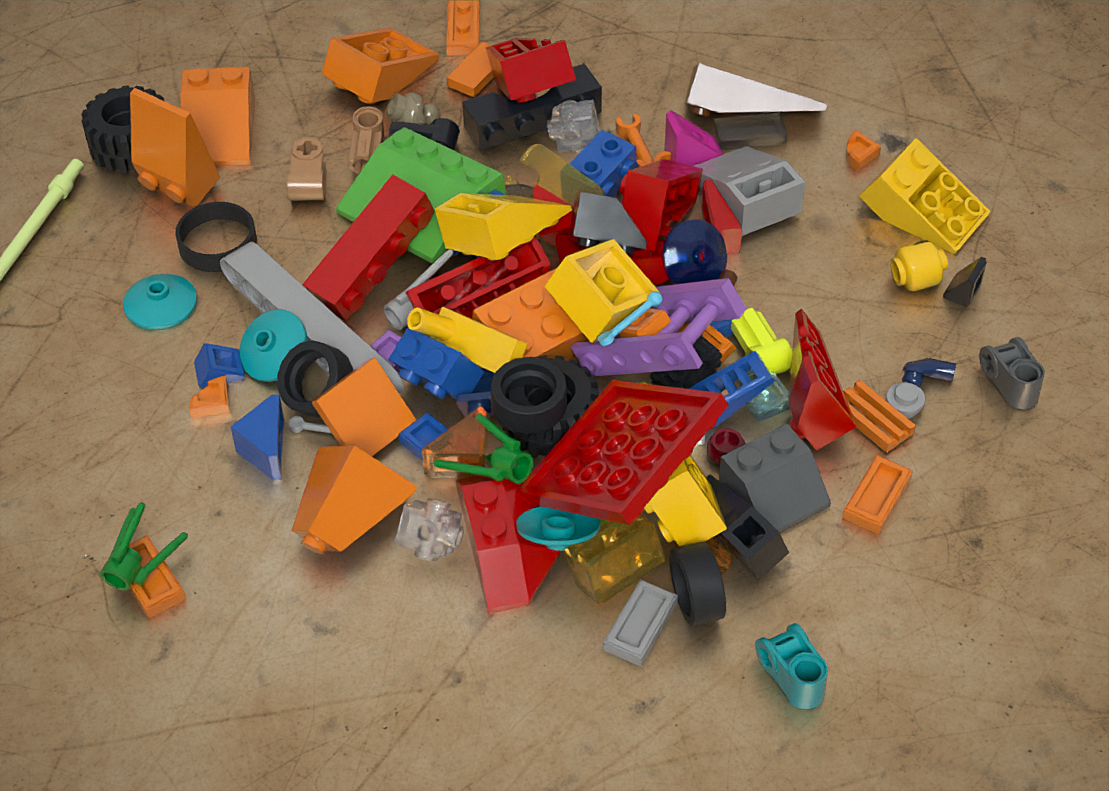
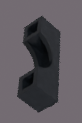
M585 63L573 67L576 77L575 81L553 87L542 96L527 102L517 103L516 100L511 101L494 92L462 101L464 128L479 151L490 149L602 113V86Z

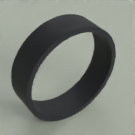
M210 202L189 210L179 220L175 231L179 253L183 261L192 268L205 272H221L220 260L249 242L257 244L256 230L251 214L243 207L230 202ZM212 220H232L243 224L249 229L247 238L239 246L219 254L198 253L183 244L191 230L200 224Z

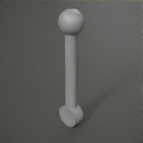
M300 416L292 417L289 420L290 430L294 433H299L303 430L331 433L327 425L304 422Z

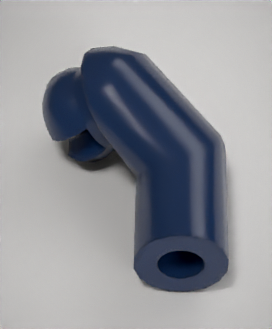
M932 358L907 362L902 369L904 372L902 382L912 383L920 387L923 376L953 382L956 363Z

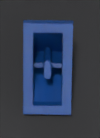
M280 394L269 396L230 428L236 452L272 480H281L284 415Z

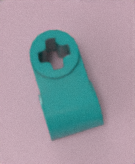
M793 623L788 625L785 632L770 639L762 637L756 640L755 649L760 663L767 673L774 678L793 706L809 710L816 708L823 702L828 666L799 624Z

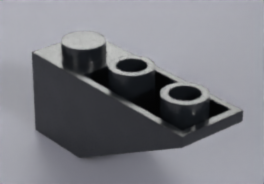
M709 474L706 478L712 486L728 528L715 537L760 580L789 554L782 536L751 504Z

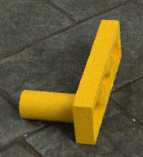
M445 307L441 308L439 315L421 308H414L407 317L409 329L428 335L430 338L461 352L473 363L494 373L503 364L517 358H522L528 344Z

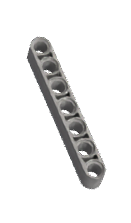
M249 242L220 260L221 269L227 280L262 313L282 309L295 314L305 326L307 341L314 340L339 349L349 358L353 371L368 359L375 357L398 393L400 394L404 391L403 381L398 372L256 243ZM318 358L315 362L329 374V366L326 359Z

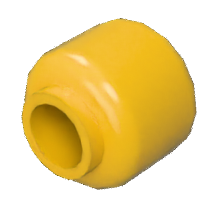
M923 240L898 248L895 258H892L890 261V268L897 286H903L907 291L915 292L940 284L943 278V271L948 269V261L943 249H937L932 242Z

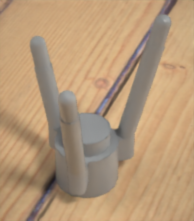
M448 249L404 292L383 306V312L387 320L397 330L408 326L407 317L410 311L414 309L405 292L429 281L433 274L453 255V250Z

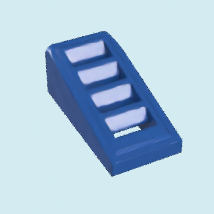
M754 351L698 382L690 389L721 393L727 389L729 394L724 396L729 406L718 418L714 426L716 428L776 380L760 355ZM750 369H752L757 376V378L753 381H751V379L747 375V372ZM738 379L743 384L740 388H737L734 383Z

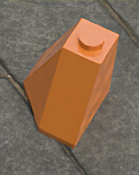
M355 445L320 447L316 453L291 531L302 537L301 544L315 553L323 555L325 551L342 552L415 493L417 486Z

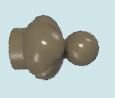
M409 92L404 95L394 93L388 103L386 117L395 122L431 125L434 120L440 118V110L437 105L428 101L424 102L422 96L416 92Z

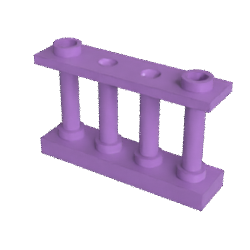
M729 278L660 286L656 288L662 294L663 301L661 305L657 307L652 306L651 308L665 310L671 322L656 335L621 338L620 334L614 337V341L605 347H602L598 341L594 343L587 341L576 342L570 348L579 360L580 366H586L591 371V377L699 369L703 362L692 345L712 321L739 319L747 308ZM684 324H689L683 332L677 333Z

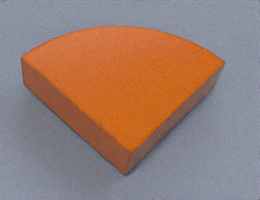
M857 130L851 133L846 147V158L856 171L880 156V145Z
M220 376L208 381V386L203 388L197 395L194 394L189 404L191 418L230 413L226 376Z

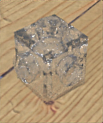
M569 100L553 107L552 119L547 121V129L550 140H556L559 152H580L600 132L601 129L593 100L582 102Z
M427 499V502L416 500L404 504L395 544L415 550L414 555L418 558L438 561V558L453 553L454 549L457 550L460 546L464 534V526L460 525L463 513L450 510V503L438 499Z

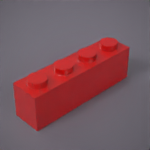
M392 174L302 285L337 317L346 322L354 312L362 307L365 298L375 285L383 281L388 269L396 259L407 251L410 242L417 233L429 224L435 210L426 193Z

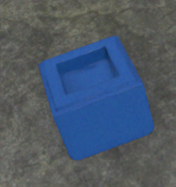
M204 343L195 358L194 366L198 386L201 388L208 386V381L220 376H226L227 383L241 381L245 377L239 349Z

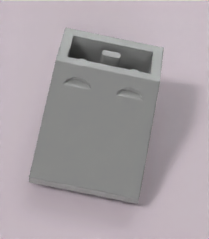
M745 146L694 165V167L703 169L699 187L703 188L705 180L713 181L742 228V236L802 212L805 181L784 159Z

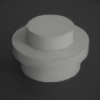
M900 382L888 389L886 401L905 417L912 418L923 409L925 394L918 386L912 383Z

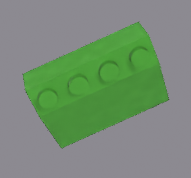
M403 127L379 144L337 205L336 211L337 214L354 222L392 174L425 192L434 210L459 193L488 194L493 190H497L506 195L503 173ZM436 212L432 215L429 224L421 229L413 238L407 251L432 264L446 252Z

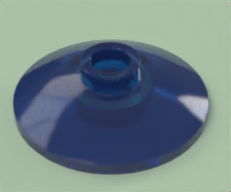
M698 219L683 221L670 231L664 242L663 265L669 279L675 285L717 280L727 265L725 241L720 232L706 221ZM701 250L703 252V261H701L699 258V253Z

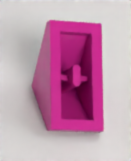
M672 110L666 114L664 151L670 152L671 161L694 166L723 155L714 136Z

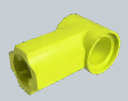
M749 308L746 309L739 319L732 320L731 330L745 351V356L756 351L772 376L791 370L792 349L789 342L783 337L779 339L776 337L761 312ZM750 369L749 372L754 379H756V374L752 369Z

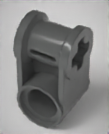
M1020 337L1010 339L1008 344L994 348L988 345L980 349L979 359L982 370L997 387L1006 403L1011 407L1021 410L1033 408L1039 400L1045 370L1029 351L1024 340Z

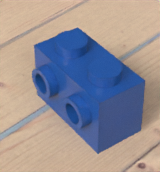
M601 130L561 172L563 196L575 201L576 192H586L615 198L624 175L628 173V170L638 168L636 146Z
M409 327L388 359L400 368L398 375L414 386H418L419 382L425 384L423 387L425 390L444 400L446 395L456 400V396L459 394L472 393L484 373L480 367L461 352L422 333L413 331Z

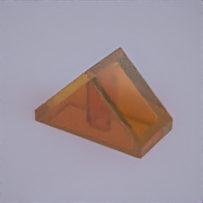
M482 406L422 449L425 475L429 478H466L477 476L435 467L433 463L437 459L486 467L488 431L476 419V415L479 413L487 418L486 410Z

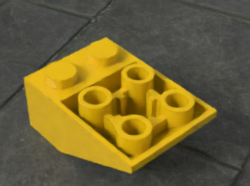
M917 138L900 151L859 195L883 221L923 240H928L935 246L952 254H955L991 212Z
M459 193L435 208L446 249L459 251L465 255L473 254L486 257L489 260L505 258L509 255V251L522 243L531 241L535 234L546 227L557 224L561 217L572 211L571 205L539 199L475 193Z

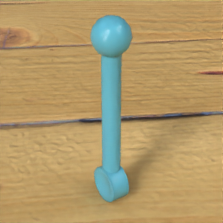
M659 292L650 293L644 304L613 329L602 333L597 338L600 345L605 347L611 344L616 335L652 306L657 307L661 305L663 301L662 295Z

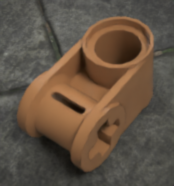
M314 137L301 138L292 146L290 170H288L287 174L289 201H325L327 170L325 163L322 161L323 146Z

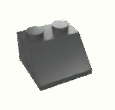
M788 424L721 456L719 481L751 504L780 533L827 509L831 505V500L810 448Z

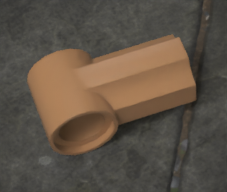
M371 106L357 109L352 116L353 134L348 168L357 175L364 168L379 144L385 141L383 114L379 109Z

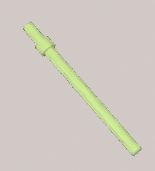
M72 159L63 173L54 177L48 185L49 192L1 255L0 282L61 199H65L74 188L73 182L84 168L80 160Z

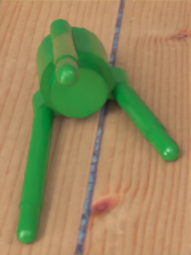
M481 413L476 415V419L504 443L503 447H498L493 454L486 456L492 467L487 468L439 459L433 463L435 467L490 477L496 481H501L505 478L514 483L524 482L533 469V458L530 454L520 450V441L509 437Z
M140 502L136 509L131 508L111 555L99 573L104 582L118 590H129L132 583L143 586L149 574L188 538V534L182 532L142 568L140 563L142 561L141 555L128 546L146 506L143 502Z

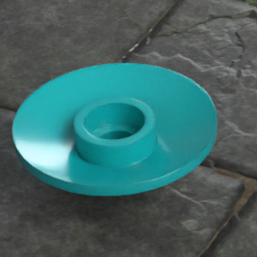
M155 274L139 280L129 288L123 300V308L126 317L138 327L150 330L167 329L182 323L193 313L197 304V294L194 286L181 276L175 274Z
M282 309L267 311L254 319L244 332L240 343L239 353L244 370L256 380L262 382L277 381L281 362L289 350L299 343L307 342V332L303 322L295 314Z
M543 506L530 509L521 514L517 519V531L522 537L557 551L566 550L571 545L587 541L596 536L600 530V519Z

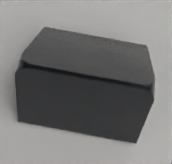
M980 257L960 270L948 285L943 298L965 307L970 305L982 285L987 264L986 258Z

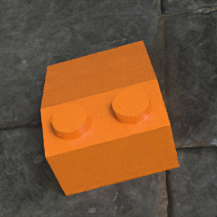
M391 27L331 38L321 75L332 80L334 86L357 94L358 99L362 102L376 104L378 101L391 99L394 93H399L437 62L440 54Z
M250 67L183 70L180 91L181 109L191 113L214 165H251L255 93Z
M134 88L130 93L131 162L139 175V182L149 190L154 191L158 189L166 193L170 199L177 203L185 202L197 207L218 181L220 175L191 113Z

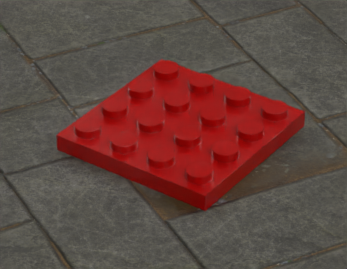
M612 380L519 486L516 492L533 505L630 525L633 520L642 514L644 507L658 490L667 484L669 477L682 461L691 455L693 448L707 431L716 425L718 418L729 404L722 393Z

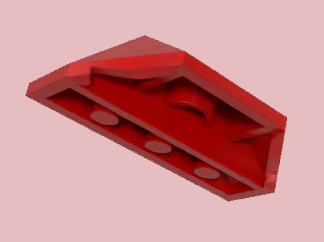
M534 235L531 241L518 245L509 251V255L503 259L489 260L481 256L409 289L405 293L413 308H421L439 315L441 308L445 307L472 319L474 309L548 273L551 264L536 235Z
M480 475L456 479V487L488 614L529 606L535 597V592L544 582L560 556V551L551 550L546 545L529 541L517 531L518 517L524 512L540 506L530 504L516 492L522 483H514L505 478L501 481H496L490 477Z

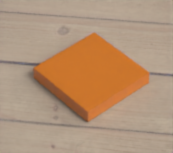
M375 357L368 359L311 402L340 446L355 445L370 456L383 449L397 438L400 432L416 421V418Z

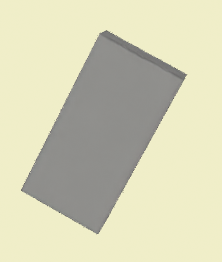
M640 579L603 641V651L642 667L676 607L678 595Z

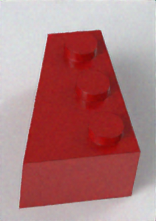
M516 37L485 47L496 85L511 101L516 99L517 103H523L536 98L537 92L575 81L576 77L565 40H559L551 44L550 39H544L541 41L542 45H537L535 38Z
M662 159L628 170V173L624 175L620 185V194L623 195L622 206L647 241L645 250L655 252L659 247V236L667 237L672 232V227L669 226L673 220L680 222L695 205L703 172L702 168Z

